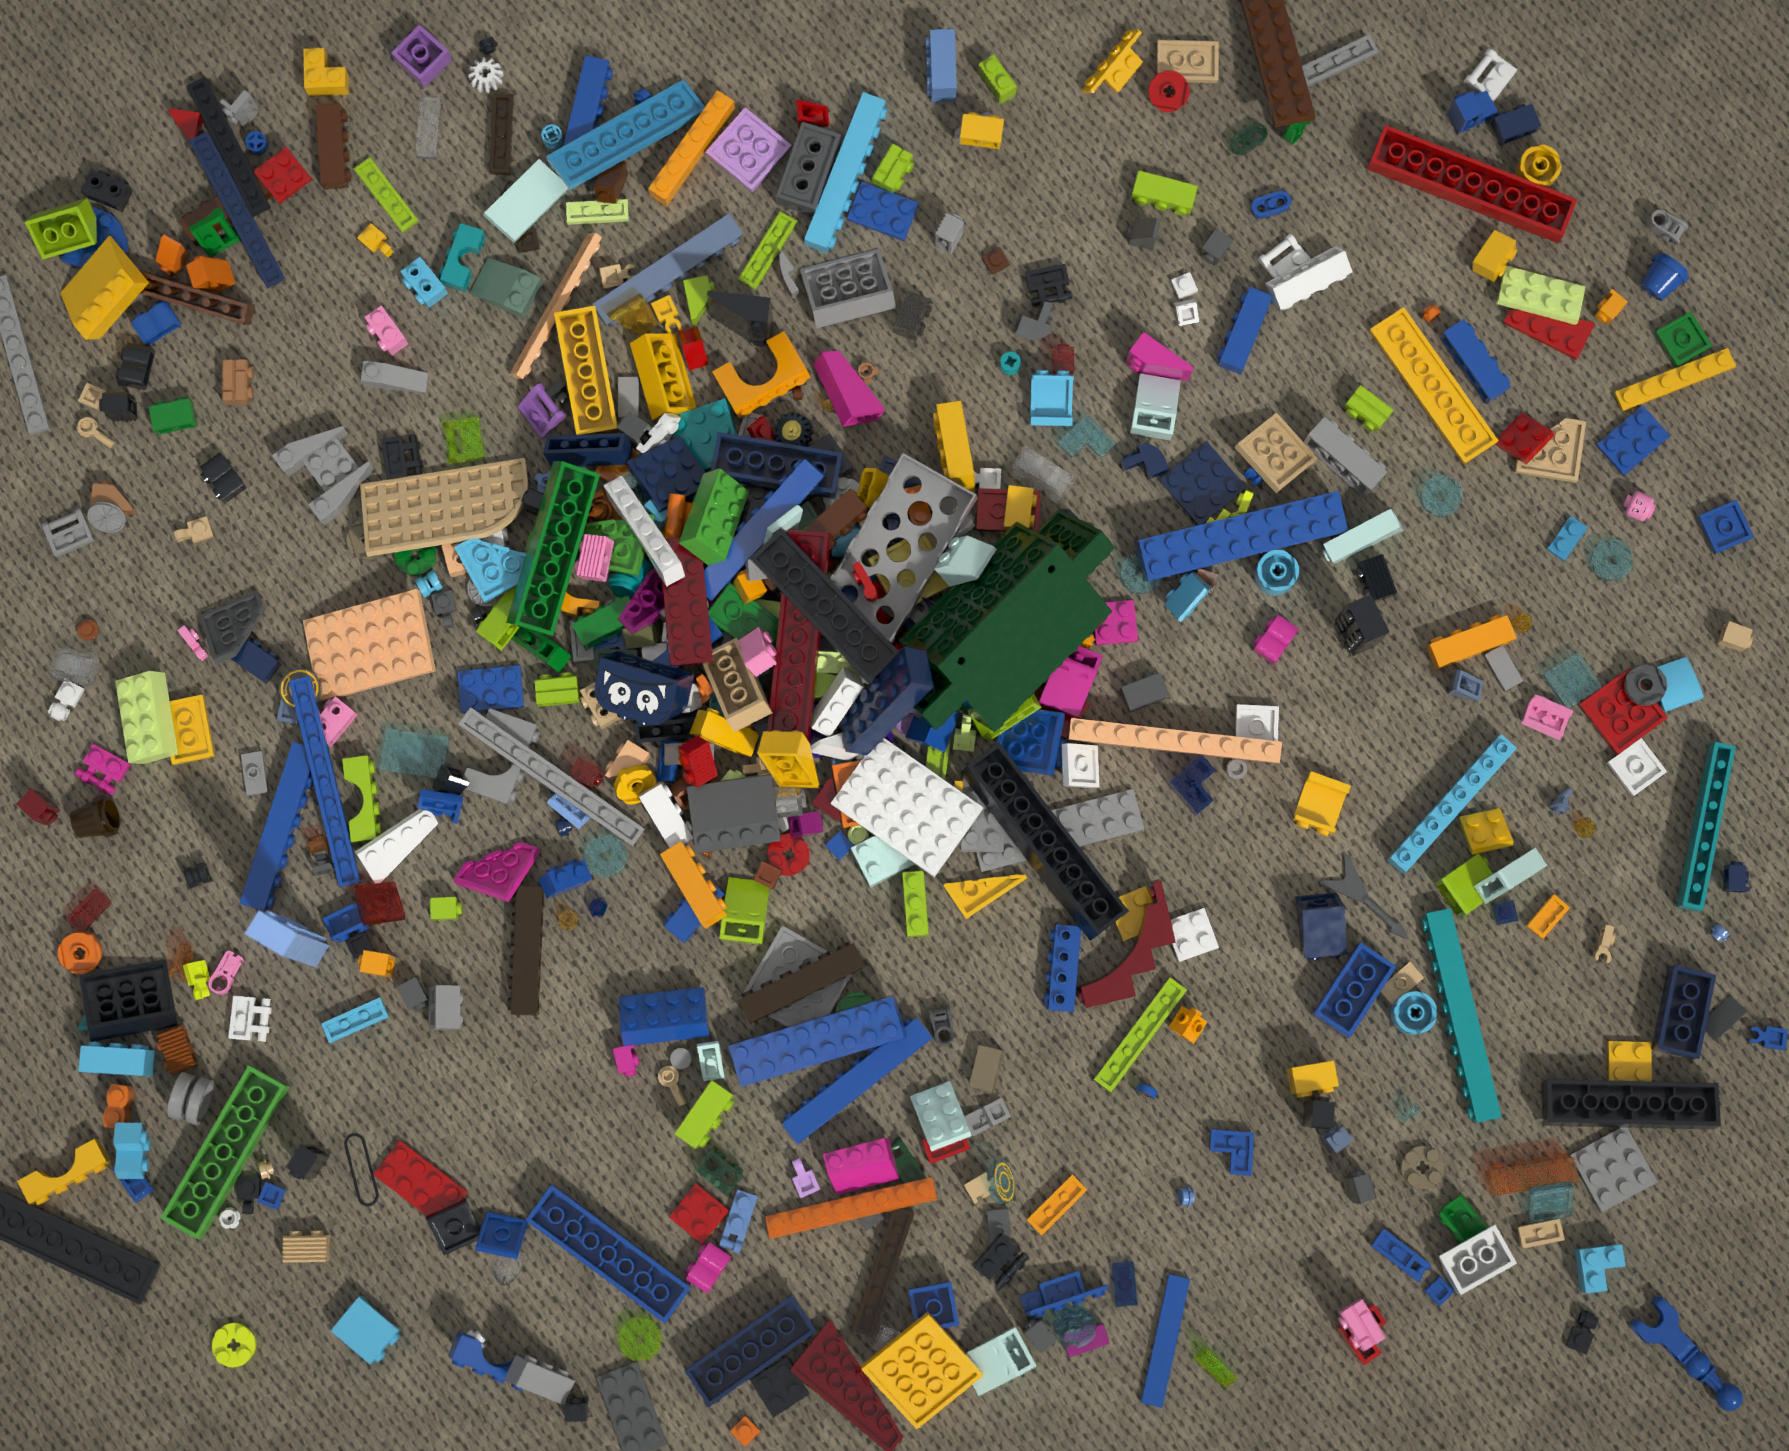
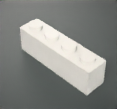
M1335 246L1270 280L1265 285L1268 293L1273 296L1271 300L1273 305L1280 310L1288 309L1293 306V303L1309 298L1312 293L1318 290L1326 289L1329 284L1345 279L1348 274L1352 273V269L1345 250Z

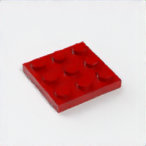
M1630 668L1578 705L1616 756L1668 718L1657 703L1650 706H1641L1629 700L1624 690V680L1631 670ZM1640 682L1641 688H1642L1643 690H1646L1645 687H1644V686L1642 685V683Z

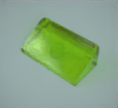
M1202 1348L1194 1356L1193 1359L1223 1388L1228 1387L1237 1380V1377L1207 1348Z

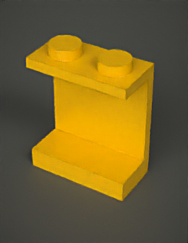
M1311 771L1308 773L1292 821L1297 822L1296 826L1303 829H1308L1309 827L1317 829L1316 833L1326 837L1329 834L1333 835L1336 831L1335 825L1345 796L1349 793L1351 785Z

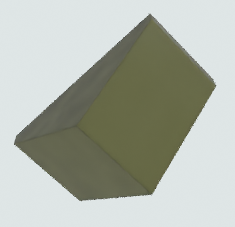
M660 620L634 634H631L625 627L621 628L626 649L655 646L662 638L663 633Z

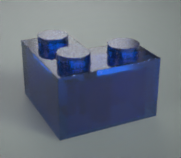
M1203 755L1197 758L1168 784L1194 816L1198 815L1214 801L1200 785L1216 771Z

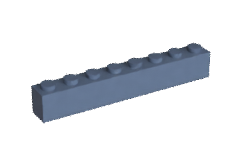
M729 213L593 303L592 306H595L596 313L604 325L610 324L612 327L622 320L620 316L626 312L630 315L639 309L637 305L644 301L647 304L656 298L654 294L659 290L665 292L673 286L671 282L677 278L679 281H682L690 275L688 271L695 267L698 270L706 265L707 262L705 260L710 256L715 259L724 253L722 248L728 244L730 247H733L741 241L739 237L743 233Z

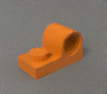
M702 674L696 678V687L699 690L702 707H704V703L715 696L709 678Z

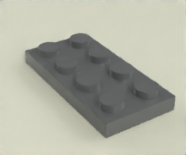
M638 1362L596 1377L622 1451H652L667 1445Z

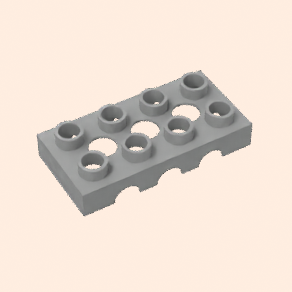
M904 453L890 474L883 492L869 510L862 528L847 548L841 564L830 577V580L841 592L847 586H853L858 590V598L853 604L892 644L934 574V568L939 562V557L945 553L949 542L955 538L977 500V495ZM911 477L918 478L922 483L920 491L916 494H909L904 490L905 481ZM953 498L958 502V509L954 514L946 515L941 512L940 504L944 499ZM917 501L926 502L932 508V518L923 526L912 524L907 515L910 505ZM892 513L897 514L901 520L899 527L892 531L883 527L885 516ZM926 534H931L937 539V545L931 551H923L919 547L920 538ZM894 538H904L911 545V554L903 562H894L887 556V545ZM867 550H875L879 554V561L873 567H867L862 563V555ZM860 561L869 577L874 574H882L887 577L890 582L888 594L873 603L868 602L864 595L865 588L862 584L858 586L851 572L854 571L852 565ZM906 570L912 571L916 576L915 583L909 588L901 587L898 583V576ZM883 607H890L894 611V619L889 624H881L877 620V613Z

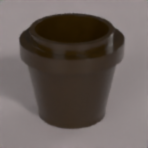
M105 795L94 797L93 801L72 811L70 822L74 833L79 838L94 836L111 837L116 835L120 828V815L113 800Z

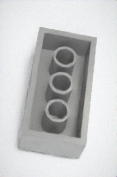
M1324 417L1308 434L1304 443L1323 463L1365 499L1386 475L1385 466L1380 461L1372 459L1367 449L1355 444L1350 434L1343 433L1338 429L1339 426L1334 420Z

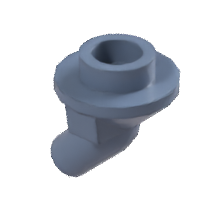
M1567 787L1558 794L1556 800L1552 801L1549 805L1553 813L1565 814L1566 811L1570 810L1567 798L1573 794V790Z

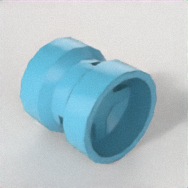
M552 124L544 127L541 135L546 148L550 150L559 149L564 142L561 129Z
M434 570L428 572L425 577L415 579L424 598L429 596L432 591H439L443 588Z

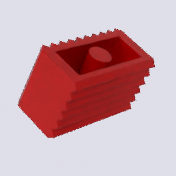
M699 735L685 742L682 746H678L680 753L678 760L685 771L683 778L688 784H692L696 788L718 776L710 743Z

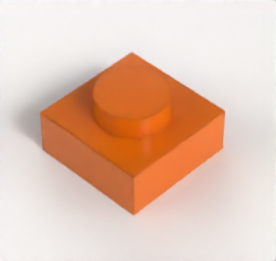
M745 1415L730 1432L745 1447L760 1430Z

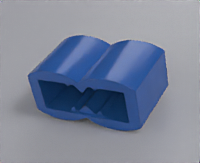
M167 301L155 302L151 306L152 309L146 313L141 312L137 314L131 322L146 346L153 344L182 325Z

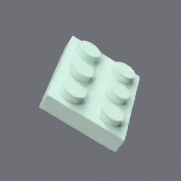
M950 1081L910 1096L931 1151L972 1136Z

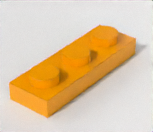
M1071 1175L1026 1220L1042 1236L1087 1189Z

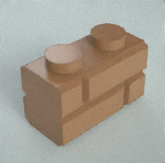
M222 360V402L225 405H250V399L254 398L253 386H250V378H254V368L250 366L247 360Z

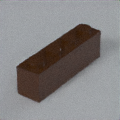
M340 103L315 105L321 185L324 190L349 188L348 181H352L351 170L347 169V162L350 161L349 149H346L345 143L349 142L348 130L344 128V123L348 122L347 111L343 110Z

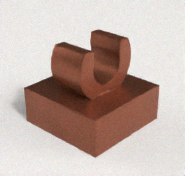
M762 861L754 880L774 889L783 870L766 861Z

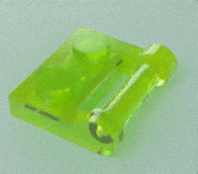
M479 417L442 423L443 430L446 431L449 457H447L448 464L485 459ZM455 428H459L463 454L457 455L454 435Z

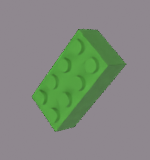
M720 468L704 473L679 544L708 566L725 561L749 491Z

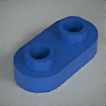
M1277 191L1258 197L1251 205V213L1257 219H1265L1283 213L1289 209L1291 197L1285 191ZM1277 200H1282L1284 205L1279 206ZM1262 206L1265 211L1260 212L1257 207Z

